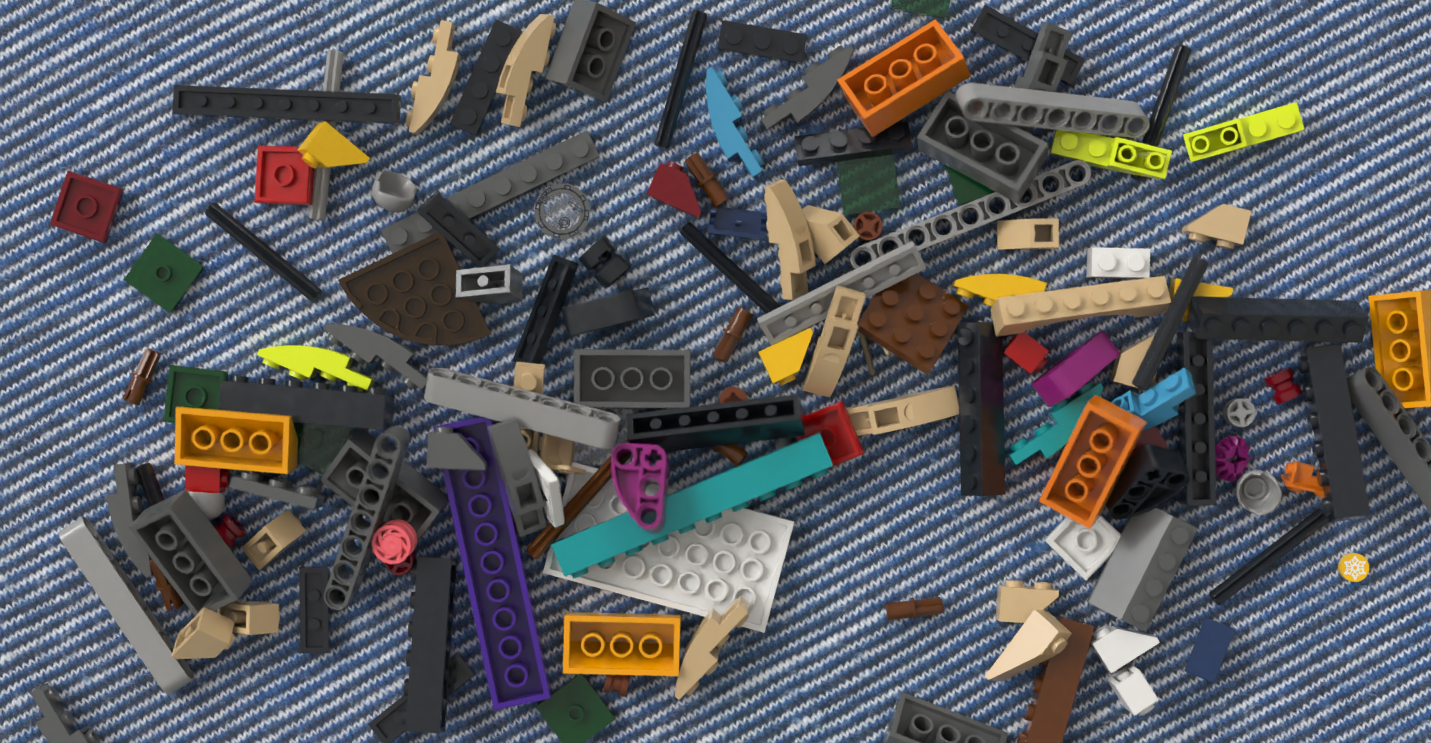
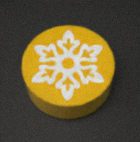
M1348 553L1340 559L1338 570L1344 579L1351 582H1359L1368 575L1369 563L1360 554Z

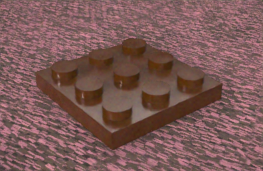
M916 273L876 293L858 321L857 331L928 375L956 329L957 323L963 317L968 305Z

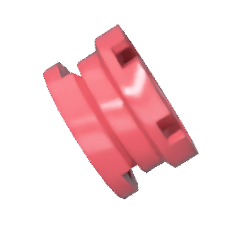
M400 519L390 520L382 525L373 535V551L381 561L388 564H398L415 550L418 541L417 534L408 522Z

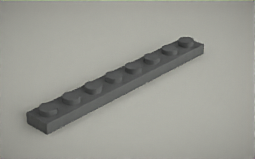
M586 130L451 195L447 199L469 219H472L600 156ZM418 212L381 229L392 254L438 232Z

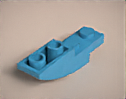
M710 67L706 73V94L709 116L715 136L727 160L738 155L753 179L763 172L760 166L764 162L756 149L751 152L745 142L749 138L742 126L735 127L734 125L735 122L742 119L740 111L744 108L736 95L730 97L725 87L729 84L722 72L719 70L715 73L714 69Z
M1184 367L1138 396L1130 390L1114 399L1111 403L1147 421L1144 430L1152 428L1178 415L1177 405L1196 394L1192 374Z

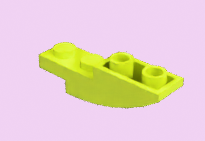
M1295 102L1183 134L1190 162H1194L1305 129L1298 104Z
M1055 130L1049 154L1084 161L1089 166L1165 179L1172 151L1118 137L1110 138L1092 133Z
M287 345L260 349L257 353L258 356L264 358L263 364L275 369H279L280 365L290 369L289 375L305 381L306 377L315 378L319 369L321 370L320 376L336 382L338 377L347 381V385L358 386V392H362L363 389L368 390V387L372 388L376 380L351 369L353 357L325 348Z

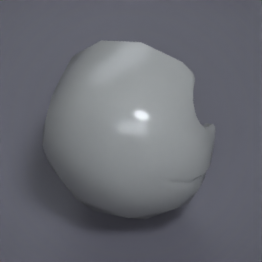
M381 171L373 183L372 196L375 202L387 211L402 212L412 205L417 188L410 179L399 173Z
M1255 469L1244 473L1236 483L1235 495L1239 504L1244 509L1262 516L1273 512L1280 505L1282 490L1274 476L1268 472Z
M187 491L209 521L217 518L224 511L225 496L223 494Z

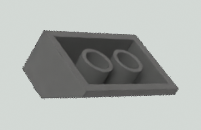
M574 0L545 79L569 90L607 103L636 22L597 2Z

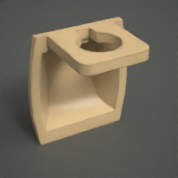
M543 433L539 441L540 458L549 469L565 475H585L586 470L572 466L575 441Z

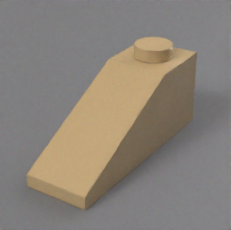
M1035 609L985 677L988 680L1002 682L1054 657L1064 650L1067 645V639L1072 633L1048 611Z

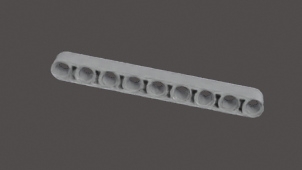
M1072 161L1035 176L1027 189L1030 195L1027 203H1016L994 192L861 245L851 252L849 257L850 266L853 270L859 268L855 263V255L860 251L868 253L870 262L883 256L881 247L885 241L894 242L897 248L909 243L908 236L912 230L920 231L923 235L922 244L916 246L917 250L920 251L1076 189L1089 181L1091 169L1084 161ZM1071 167L1081 169L1083 177L1080 182H1075L1070 178L1069 171ZM1046 177H1050L1056 182V189L1052 193L1045 191L1042 183ZM996 198L1003 203V210L1000 214H994L990 211L989 202L991 199ZM965 209H971L976 213L977 218L974 224L969 225L963 221L962 213ZM942 219L949 223L950 231L947 235L937 233L935 224L938 220Z

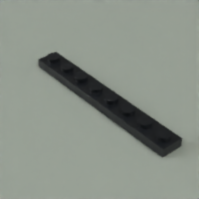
M174 85L172 114L400 124L401 95Z

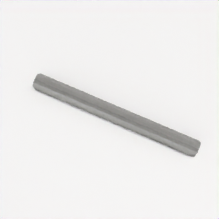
M328 50L323 91L340 92L344 57L341 51ZM319 121V123H321V122H327V123H328L329 125H331L334 129H335V127H336V122H332V121ZM331 167L314 168L313 200L309 209V218L312 220L322 221L325 219Z

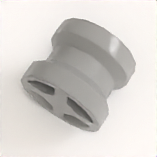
M1238 398L1231 399L1225 403L1222 411L1224 420L1229 425L1236 427L1250 425L1256 414L1255 407L1250 401Z

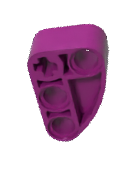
M1102 330L1053 365L1032 382L1031 385L1047 406L1051 407L1076 392L1120 355V352L1104 330Z
M619 444L613 449L611 455V470L616 492L634 521L645 532L657 533L663 528L665 523L670 469L669 458L665 451L657 445ZM625 453H632V462L628 465H621L619 462L620 457ZM655 455H658L661 461H657L656 465L652 466L649 460H654ZM651 483H658L660 485L658 493L652 496L647 495V486ZM652 511L657 513V519L653 524L647 525L643 523L646 513Z

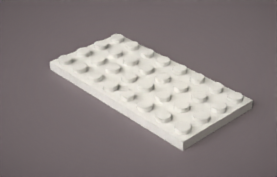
M572 462L573 467L584 469L586 473L585 475L569 474L562 499L563 508L599 468ZM613 477L555 541L627 512L616 492ZM649 484L646 488V494L649 496L657 494L660 485ZM668 487L667 495L678 490ZM732 508L722 511L723 517L710 523H706L705 519L694 523L695 529L683 534L676 530L667 534L669 539L662 543L653 545L652 541L641 545L642 551L630 556H626L625 552L614 556L615 562L601 568L598 563L587 567L588 573L574 579L571 574L564 577L552 545H550L543 573L704 617L712 609L722 616L742 596L749 603L747 613L749 617L741 627L765 633L794 521L747 508L733 512Z

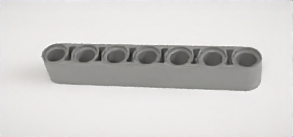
M966 83L956 92V100L964 116L973 121L1128 138L1143 136L1147 133L1150 126L1149 120L1140 105L1134 101L978 83Z
M431 368L428 371L424 399L430 403L500 422L515 418L519 427L597 448L611 449L615 447L620 418L613 413L444 368Z
M82 516L61 530L58 534L63 545L161 689L167 695H172L194 680V674L186 661L171 657L174 648L173 642L93 524L85 516Z

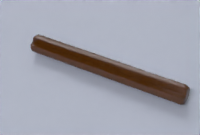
M625 453L620 457L619 462L621 465L626 463L631 457V453ZM611 456L563 508L564 524L555 528L550 522L528 546L527 552L533 558L538 559L612 478Z

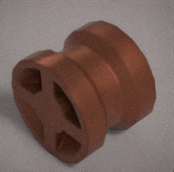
M864 212L854 220L853 228L860 235L858 239L872 241L881 234L882 221L877 214Z
M728 387L721 393L719 403L747 400V395L738 387Z
M606 675L603 692L609 694L613 691L622 697H626L630 675Z

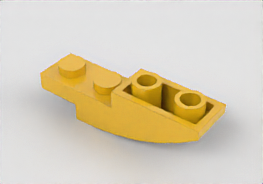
M983 274L955 280L951 287L957 288L956 294L973 299V296L976 295L984 298L983 304L992 307L997 298L1044 292L1047 283L1018 275Z

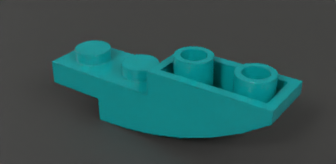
M1089 381L1076 391L1078 394L1070 400L1066 398L1052 405L1054 410L1048 414L1054 424L1050 425L1047 422L1034 430L1036 435L1028 441L1022 438L1010 446L1012 451L1007 454L1012 464H1019L1037 451H1039L1043 458L1047 459L1060 450L1069 441L1087 402L1095 395L1100 397L1104 388L1102 384H1092Z

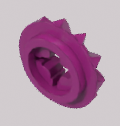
M1227 436L1217 444L1215 448L1216 476L1221 480L1233 482L1235 479H1240L1243 471L1249 470L1246 464L1248 460L1252 459L1248 455L1251 447L1245 444V439L1237 436ZM1234 455H1236V461H1233L1232 463L1227 461V459H1230L1234 457Z

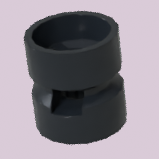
M606 235L594 243L578 259L589 272H596L595 279L605 289L614 284L632 267L631 262L622 253L617 254L615 252L616 246ZM603 256L608 259L604 265L600 262Z

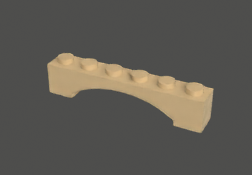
M1165 276L1001 297L997 298L990 311L996 336L1024 333L1026 330L1044 325L1087 317L1131 315L1136 318L1162 314L1171 304Z

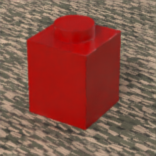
M1025 332L1015 334L1003 349V355L1027 374H1032L1034 370L1038 373L1048 361L1045 356L1049 351Z
M185 465V490L224 493L226 492V487L230 485L229 470Z

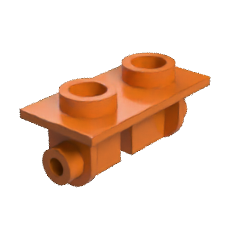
M1297 461L1287 462L1285 474L1288 475L1281 474L1280 476L1287 489L1297 493H1303L1304 490L1315 492V495L1325 498L1323 487H1320L1318 484L1317 475L1312 476L1314 465Z

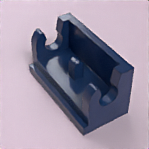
M711 206L708 235L765 241L767 212L725 207L715 208Z
M1204 618L1184 671L1215 683L1235 628L1209 618Z

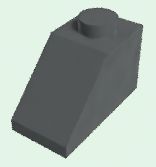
M510 264L456 270V298L490 304L522 302L523 274Z
M436 427L435 432L428 433L426 468L488 469V462L461 433H453V427Z

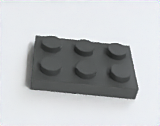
M256 471L242 472L240 475L232 476L229 487L313 510L323 507L327 496L319 493L320 488L310 485L298 486L297 488L292 486L293 481L278 477L267 480L264 479L265 474Z

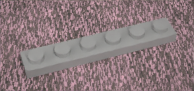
M911 241L757 318L772 346L826 319L836 286L863 292L866 299L926 269V266L914 242Z

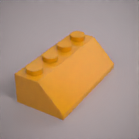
M1431 290L1368 296L1376 370L1381 374L1404 408L1431 407Z
M176 407L174 464L288 474L297 467L298 437L291 416Z
M566 612L564 615L563 673L679 676L681 615Z

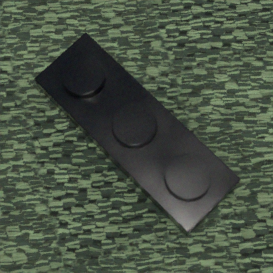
M722 20L717 50L802 64L807 34Z
M438 190L417 209L420 216L479 268L483 267L500 250V246Z
M330 566L299 567L300 653L331 652L330 607L327 606L324 600V593L330 578Z

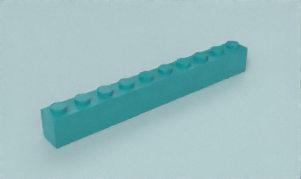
M818 432L667 495L665 523L663 528L657 533L645 532L629 513L625 512L555 541L551 545L564 577L571 574L574 579L588 573L587 567L598 563L601 568L615 562L614 556L625 552L626 556H630L642 551L641 545L652 541L653 545L662 543L669 539L667 534L676 530L683 534L695 529L694 523L703 519H705L706 523L715 521L723 517L722 511L732 508L733 512L749 506L748 501L758 497L760 501L773 497L776 495L775 489L783 486L786 487V490L803 484L801 479L812 475L813 479L826 475L829 473L828 468L833 466ZM653 511L646 513L643 523L647 525L653 524L657 519V513Z

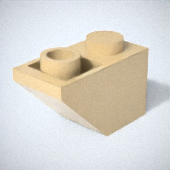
M1222 204L1183 226L1182 232L1189 234L1188 239L1205 243L1207 238L1217 241L1216 246L1234 249V245L1244 244L1251 211Z
M810 205L802 209L809 227L814 251L824 264L860 237L842 213Z
M1059 219L997 221V250L1059 248Z
M1151 334L1120 351V355L1115 358L1109 381L1139 389L1132 384V381L1155 334ZM1155 374V376H1154V378H1153V380H1152V382H1151V384H1150L1151 387H1152L1153 384H1154V381H1155V378H1156V374Z
M1006 580V585L998 584L996 619L1001 622L1025 623L1035 609L1044 610L1058 598L1059 590L1051 588L1052 583L1034 582V587L1023 586V581Z

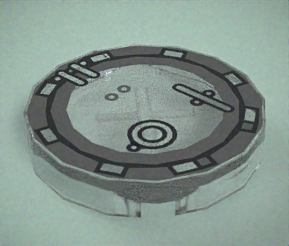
M556 183L546 187L538 195L534 205V218L538 227L545 235L556 240H569L579 236L587 228L591 219V206L587 196L578 187L569 183Z

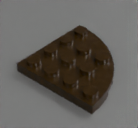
M439 232L338 280L352 303L367 318L380 328L400 338L429 345H455L476 341L492 335L477 302L456 298V270L461 268L447 239Z

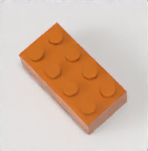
M935 19L842 76L837 81L846 101L870 135L874 137L968 79L971 75L964 56Z
M1097 395L1092 397L1087 402L1039 502L1091 529L1099 519L1147 421Z

